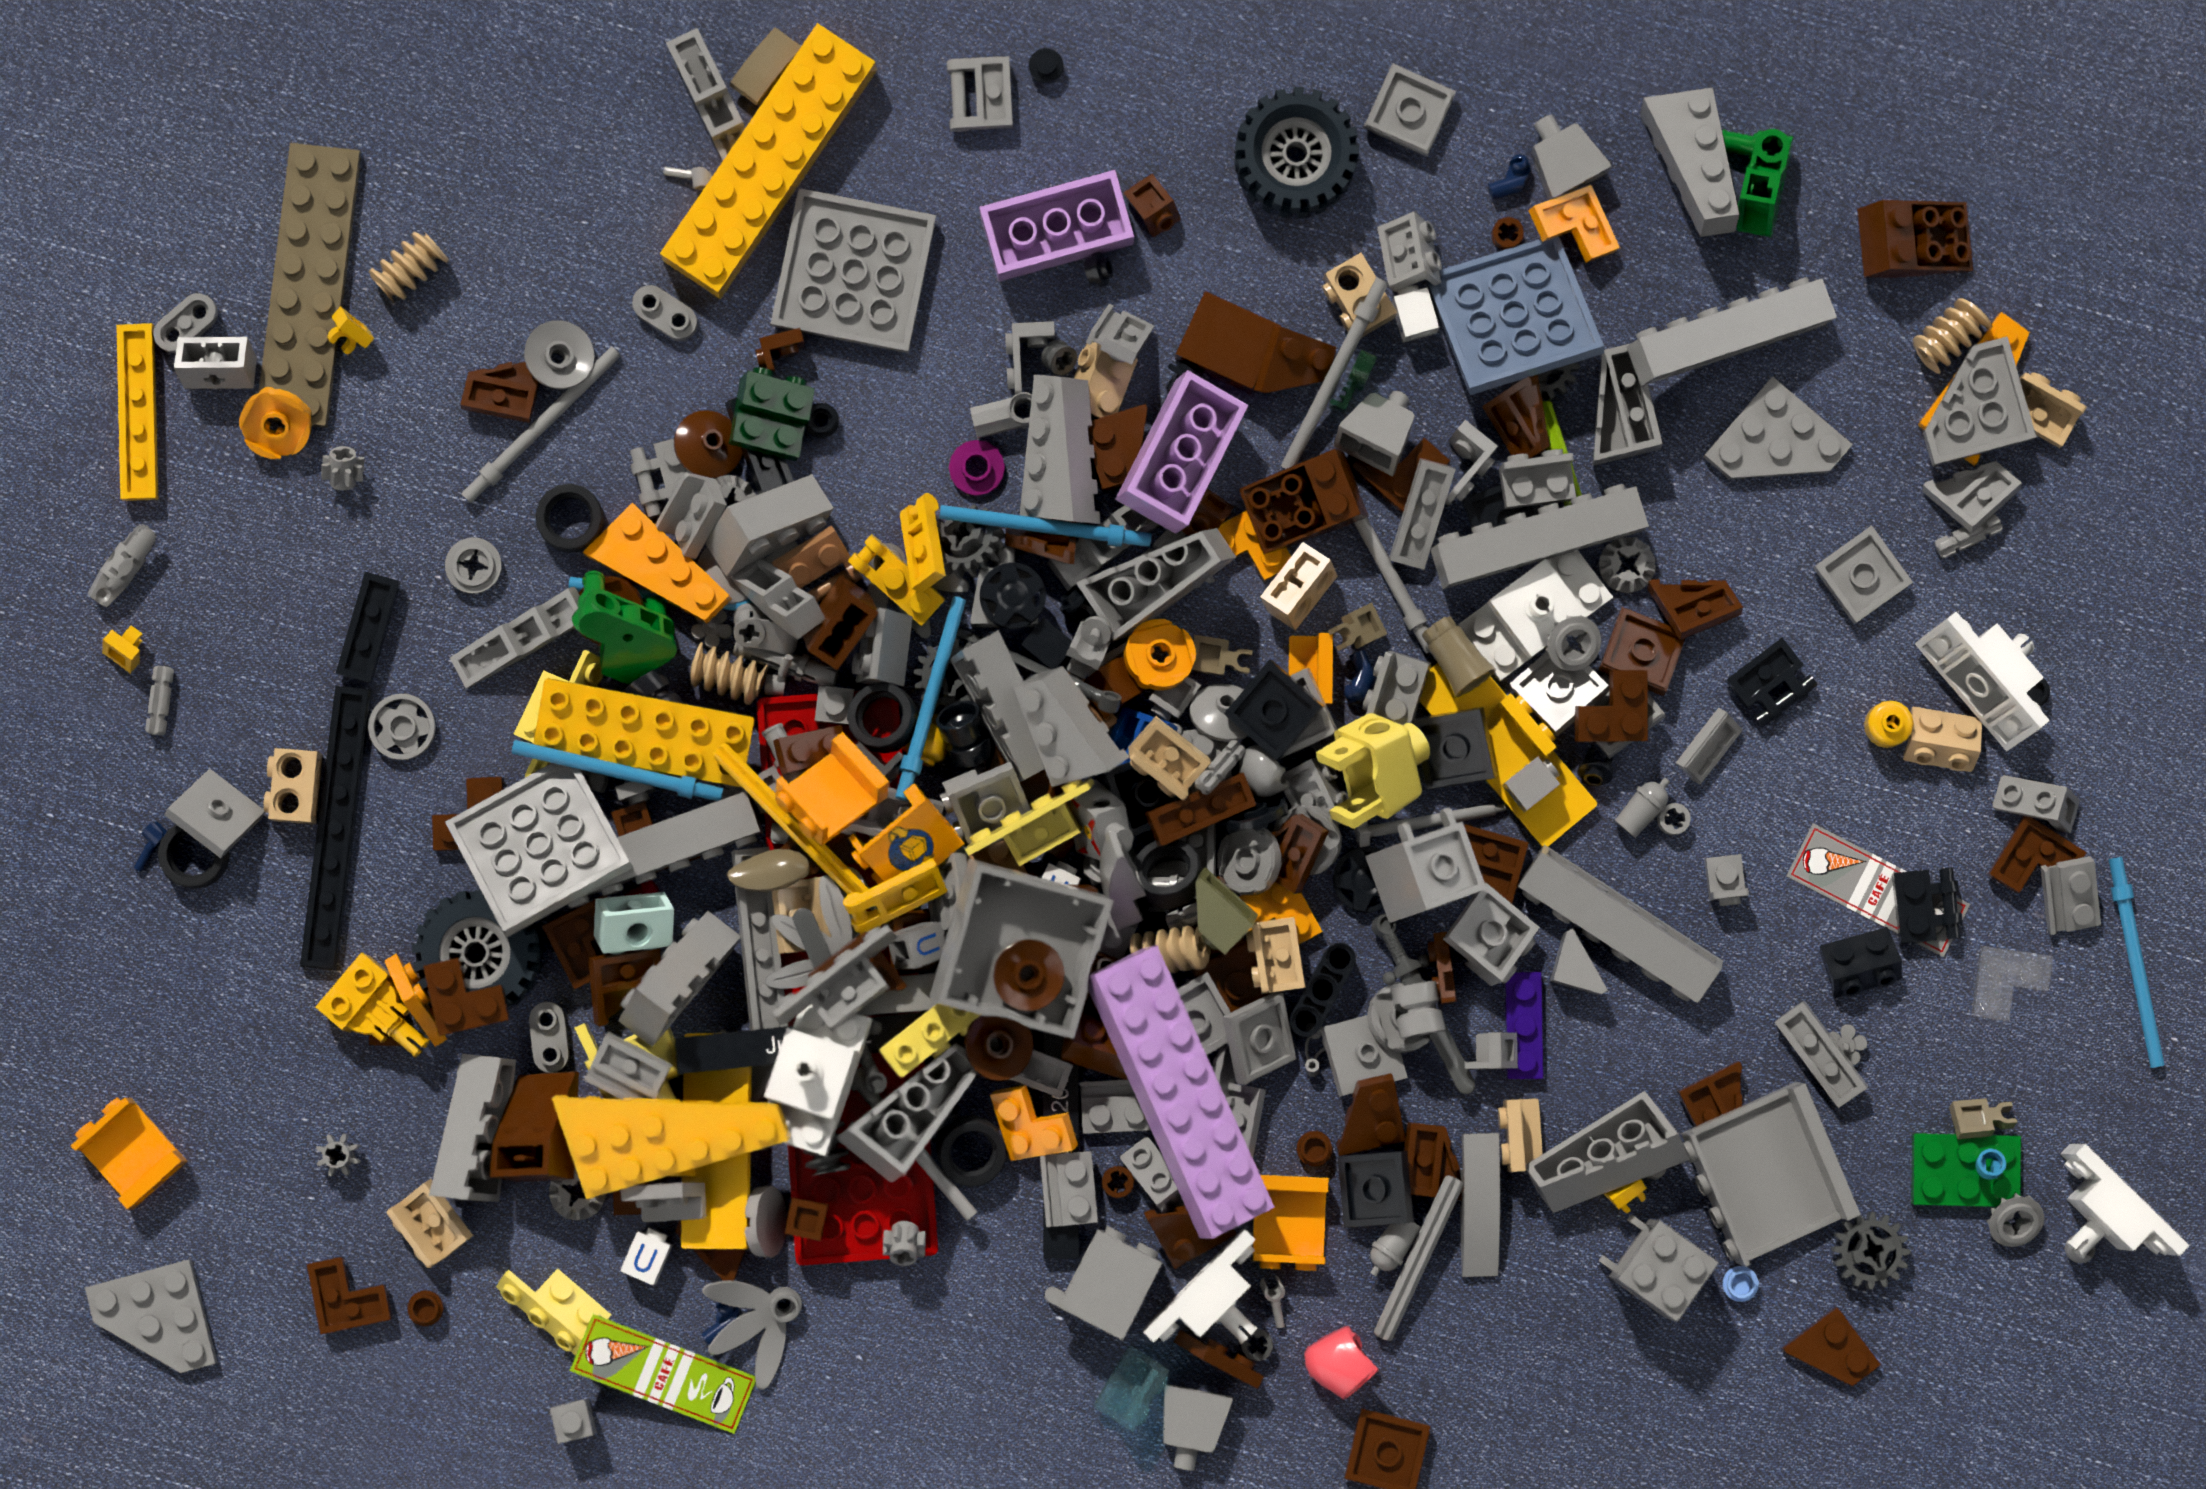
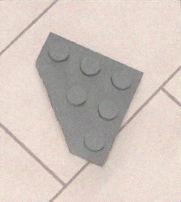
M2008 336L1976 344L1970 348L1923 431L1932 466L2036 438Z
M1772 376L1703 458L1729 480L1763 476H1790L1805 473L1819 474L1830 472L1853 444Z
M192 1259L85 1287L93 1323L179 1373L218 1363Z

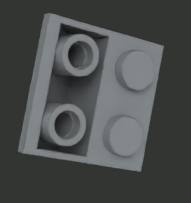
M877 608L878 615L860 638L859 653H855L853 657L852 674H857L856 683L870 685L883 682L894 684L901 688L904 687L913 616L885 608Z

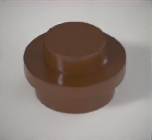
M1320 1131L1306 1132L1297 1142V1155L1306 1165L1320 1166L1327 1162L1331 1156V1141Z
M424 1290L415 1293L410 1298L407 1311L410 1319L415 1324L431 1326L442 1317L444 1305L438 1294L433 1291Z

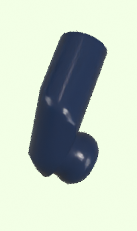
M1520 154L1513 156L1505 178L1487 184L1492 200L1518 193L1524 189L1531 173V164L1526 156Z
M1365 650L1349 655L1356 673L1352 683L1344 688V695L1349 702L1363 701L1368 690L1372 689L1375 682L1373 668Z
M716 1302V1323L701 1333L708 1345L711 1344L716 1335L726 1325L739 1317V1307Z

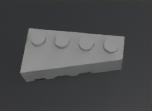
M1713 87L1643 98L1640 117L1644 125L1648 127L1653 137V143L1658 153H1661L1668 167L1667 171L1672 181L1676 183L1682 195L1681 199L1700 237L1735 232L1739 210Z
M1034 375L1020 505L1021 516L1100 524V512L1095 511L1094 495L1098 494L1097 480L1092 479L1091 459L1095 458L1094 445L1090 444L1088 428L1092 426L1088 380Z
M1215 528L1200 531L1163 546L1160 549L1136 557L1133 560L1111 567L1096 575L1079 580L1076 584L1097 616L1103 617L1112 626L1111 637L1113 640H1119L1129 637L1143 622L1155 619L1237 557L1219 530Z
M998 630L961 650L951 657L950 661L972 701L979 705L985 725L1006 763L1011 761L1018 780L1021 782L1045 768L1013 688L1024 680L1019 674Z
M709 911L699 921L693 918L681 933L684 937L678 943L673 941L661 957L663 960L657 966H651L642 978L641 984L636 989L633 988L621 1003V1006L625 1009L618 1021L652 1047L732 954L740 940V935Z
M957 1042L838 1135L836 1139L891 1183L903 1176L978 1074L970 1065L965 1049Z
M462 1054L457 1068V1078L429 1196L499 1202L502 1179L490 1177L492 1140L513 1090L516 1067L515 1059Z
M1643 1091L1526 1164L1525 1169L1539 1195L1550 1210L1555 1213L1691 1159L1678 1132L1649 1095Z

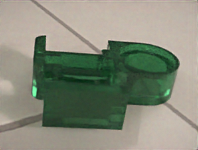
M1361 349L1346 383L1351 385L1350 389L1343 387L1342 391L1346 395L1340 394L1339 399L1344 402L1341 403L1331 398L1329 407L1345 413L1355 389L1363 390L1377 356Z

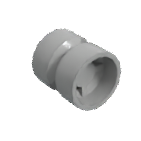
M1436 981L1421 982L1391 989L1394 1009L1401 1011V1016L1397 1019L1400 1039L1446 1030L1443 1012L1435 1006L1440 1001Z

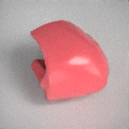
M1344 1326L1323 1336L1308 1346L1304 1352L1305 1366L1309 1375L1323 1388L1330 1390L1343 1400L1356 1392L1379 1370L1362 1352L1360 1337L1352 1332L1349 1326Z

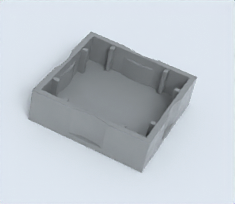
M969 858L929 997L938 1004L984 1016L1006 1017L1026 1027L1074 1039L1088 992L1090 968L1096 954L1100 950L1114 900L1100 893ZM1023 939L1040 940L1054 948L1063 962L1065 971L1064 983L1058 996L1049 1005L1034 1011L1018 1010L1005 1003L998 995L993 981V970L998 956L1007 946ZM1024 967L1020 972L1022 979H1028L1032 974L1030 967Z

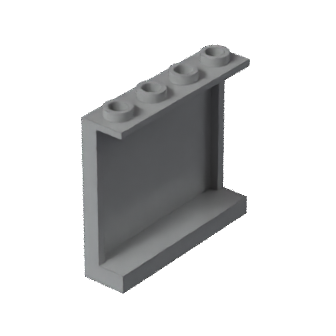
M1794 1082L1681 1133L1685 1141L1683 1145L1691 1159L1688 1162H1694L1699 1174L1695 1176L1696 1184L1702 1195H1707L1713 1207L1709 1209L1710 1217L1716 1228H1721L1726 1241L1723 1242V1247L1731 1262L1735 1261L1736 1264L1747 1267L1750 1265L1749 1260L1840 1219L1850 1220L1861 1215L1806 1083Z

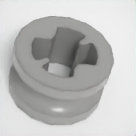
M1678 803L1666 805L1664 812H1660L1657 816V824L1660 830L1671 836L1686 831L1691 821L1688 809ZM1673 809L1675 814L1683 816V821L1678 823L1681 826L1679 829H1674L1672 824L1666 825L1664 817L1669 816L1666 813L1668 810Z

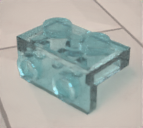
M1128 1346L1096 1399L1094 1407L1133 1432L1136 1426L1142 1425L1149 1414L1148 1406L1155 1394H1160L1165 1388L1168 1381L1167 1374L1170 1370L1133 1346Z

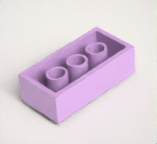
M1115 170L979 207L980 217L999 282L1091 257L1096 252L1106 253L1134 245V234Z
M1187 370L1175 380L1115 500L1175 534L1186 528L1248 404Z

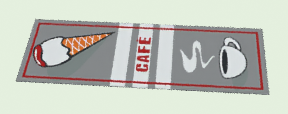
M1813 823L1786 876L1884 927H1888V929L1898 934L1892 874L1907 871ZM1932 895L1934 915L1944 914L1942 895ZM1956 897L1958 913H1962L1963 920L1970 904ZM1945 926L1935 927L1936 941L1919 942L1917 944L1944 957L1953 939L1947 940Z

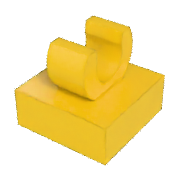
M341 306L332 315V319L337 327L329 331L327 338L330 343L334 344L338 338L347 337L346 342L341 347L345 354L348 355L353 352L356 342L366 349L374 339L368 327Z
M132 625L122 636L111 630L103 639L102 653L131 673L140 663V649L138 647L142 643L140 638L143 633Z
M1640 1179L1606 1192L1604 1195L1618 1210L1622 1209L1625 1213H1629L1631 1210L1627 1203L1635 1197L1641 1202L1645 1201L1646 1197L1643 1191L1647 1187Z

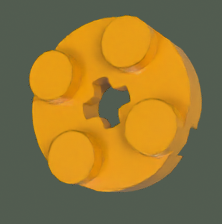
M265 387L259 393L249 398L241 412L239 427L245 437L244 441L253 452L268 459H281L282 456L294 455L301 451L308 441L312 428L311 409L291 392ZM277 417L282 420L281 423L285 425V428L278 427L276 431L270 429L271 423L267 419Z
M1151 619L1140 624L1129 636L1124 649L1126 669L1131 677L1135 679L1136 684L1143 689L1150 688L1162 691L1177 687L1189 676L1196 659L1195 645L1189 633L1183 628L1181 630L1176 625H1173L1172 621L1166 619ZM1154 647H1160L1162 652H1168L1169 656L1164 659V663H1159L1151 657V654L1154 653Z

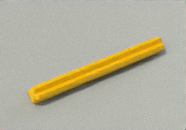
M724 743L714 751L713 758L847 895L855 892L862 893L869 889L826 844L821 846L814 837L810 839L801 831L798 820L791 813L787 814L782 811L775 800L776 793L728 744Z

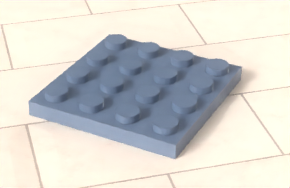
M1559 236L1544 242L1538 239L1439 270L1441 284L1436 286L1425 279L1426 286L1470 395L1604 354V344Z

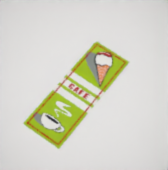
M595 1314L590 1319L570 1368L571 1372L735 1434L756 1382L753 1375Z

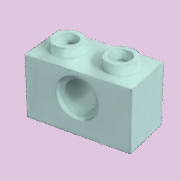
M665 892L595 899L594 937L603 953L622 954L625 951L651 950L668 947L672 943L674 908Z

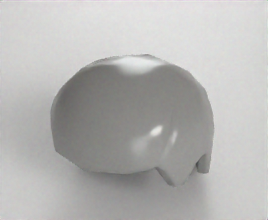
M1258 744L1246 749L1244 756L1239 760L1238 771L1244 772L1252 795L1268 798L1283 793L1289 786L1287 783H1281V777L1285 772V768L1280 766L1278 760H1275Z

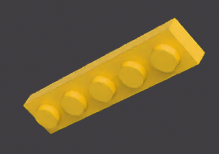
M152 323L116 325L120 499L123 501L158 500L154 325Z

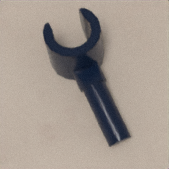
M151 822L141 833L149 842L134 865V868L138 871H142L151 853L160 845L161 839L167 832L159 822Z

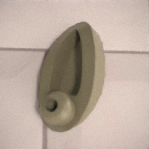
M775 849L760 853L739 863L728 871L727 877L733 885L744 890L754 892L777 891L805 878L810 872V865L808 859L797 851Z

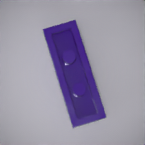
M1515 972L1505 983L1506 1032L1517 1033L1518 1068L1506 1069V1079H1543L1541 972Z

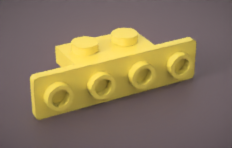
M584 650L569 681L543 670L514 735L531 743L534 742L545 679L551 678L597 687L603 678L599 656ZM532 759L525 777L551 763Z
M1092 777L1084 781L1079 779L1068 782L1061 786L1064 792L1051 798L1049 793L1031 803L1033 809L1023 815L1020 814L1019 810L1007 815L1000 820L1002 826L990 832L988 827L978 831L969 837L972 843L965 849L967 855L969 856L1003 837L1016 862L1021 866L1081 833L1082 829L1066 802L1091 789L1095 782Z
M937 1003L881 1047L880 1053L899 1077H903L930 1055L935 1059L951 1047L948 1041L958 1033L961 1036L966 1035L970 1024L981 1014Z
M558 1268L536 1292L510 1270H507L496 1286L508 1303L517 1305L527 1314L532 1324L538 1328H544L554 1337L555 1342L560 1348L573 1353L575 1356L592 1315L595 1314L605 1319L611 1317L607 1310Z

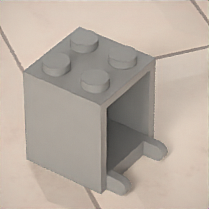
M1450 808L1440 810V818L1444 828L1414 838L1410 825L1404 822L1398 825V832L1402 843L1365 856L1389 923L1487 889L1463 821L1456 823Z
M1631 1214L1627 1221L1640 1230L1617 1265L1603 1255L1598 1261L1612 1271L1608 1276L1610 1279L1664 1318L1677 1322L1719 1262L1662 1221L1648 1219L1646 1223H1643Z
M1107 1226L1105 1231L1097 1228L1066 1291L1064 1292L1052 1286L1046 1289L1045 1298L1048 1302L1123 1340L1162 1262L1156 1259L1158 1251L1140 1242L1135 1248L1124 1242L1127 1237L1125 1234Z

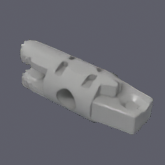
M139 524V526L133 528V532L129 533L123 543L120 542L111 556L101 567L88 595L102 606L108 607L126 589L135 574L145 563V557L156 541V533L144 524Z

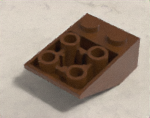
M1881 200L1857 209L1864 278H1900L1973 271L1966 202Z
M1338 449L1325 452L1239 489L1264 554L1335 531L1369 517L1345 453Z
M1098 952L1094 958L1093 972L1119 959ZM1088 991L1074 1039L1064 1036L1060 1060L1127 1080L1128 1077Z
M579 1072L518 1075L492 1140L490 1177L514 1182L574 1179L575 1165L552 1098L555 1095H568V1097L578 1098Z

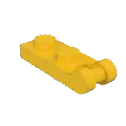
M924 493L916 500V505H909L900 512L911 589L921 593L946 576L935 515L939 505L936 498L930 493Z
M871 534L864 541L866 546L858 554L855 552L848 559V562L909 616H913V619L922 626L945 601V598L932 586L923 593L911 589L908 565L877 537ZM876 555H879L884 562L876 570L869 562Z
M931 858L862 893L855 892L847 895L843 900V904L847 913L853 916L851 923L857 933H862L864 930L868 932L947 893L948 890L937 864ZM873 906L876 907V909L870 912L866 911L867 909Z

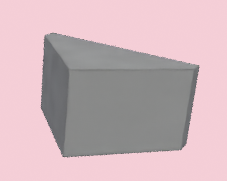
M1572 928L1564 932L1550 982L1595 995L1608 991L1574 929Z

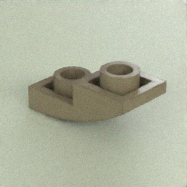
M775 27L744 62L731 80L730 87L757 106L770 93L801 48V45Z

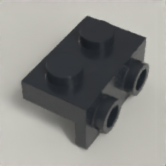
M1888 927L1820 946V955L1831 980L1834 998L1855 996L1863 990L1877 986L1887 987L1902 978V960Z

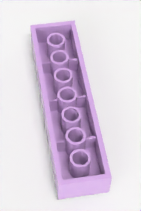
M1158 946L1142 948L1090 973L1088 991L1199 1238L1213 1239L1275 1208Z

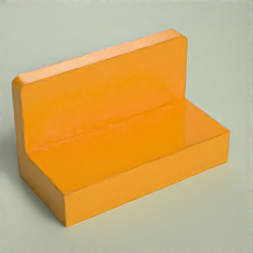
M1318 633L1317 636H1290L1288 674L1293 675L1305 668H1310L1326 706L1331 707L1333 689V634Z

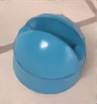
M1995 1149L1982 1151L1975 1164L1977 1173L1982 1178L1988 1180L1998 1178L2006 1168L2004 1155ZM1986 1158L1991 1159L1990 1172L1986 1170Z

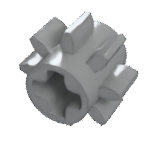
M339 446L333 448L329 456H322L321 478L322 480L330 479V485L334 489L349 490L355 487L356 481H363L364 457H356L354 449Z
M343 1133L339 1142H336L332 1134H328L327 1141L329 1144L325 1147H316L319 1152H322L323 1158L316 1164L317 1166H329L328 1176H334L337 1168H341L345 1176L350 1175L348 1166L351 1163L357 1164L361 1162L358 1158L354 1157V1151L360 1145L348 1144V1134ZM342 1146L341 1152L346 1155V1159L335 1164V1157L331 1155V1151Z
M909 1221L895 1223L892 1226V1231L884 1230L883 1255H890V1260L899 1266L914 1264L917 1256H925L926 1233L923 1231L919 1232L917 1225Z

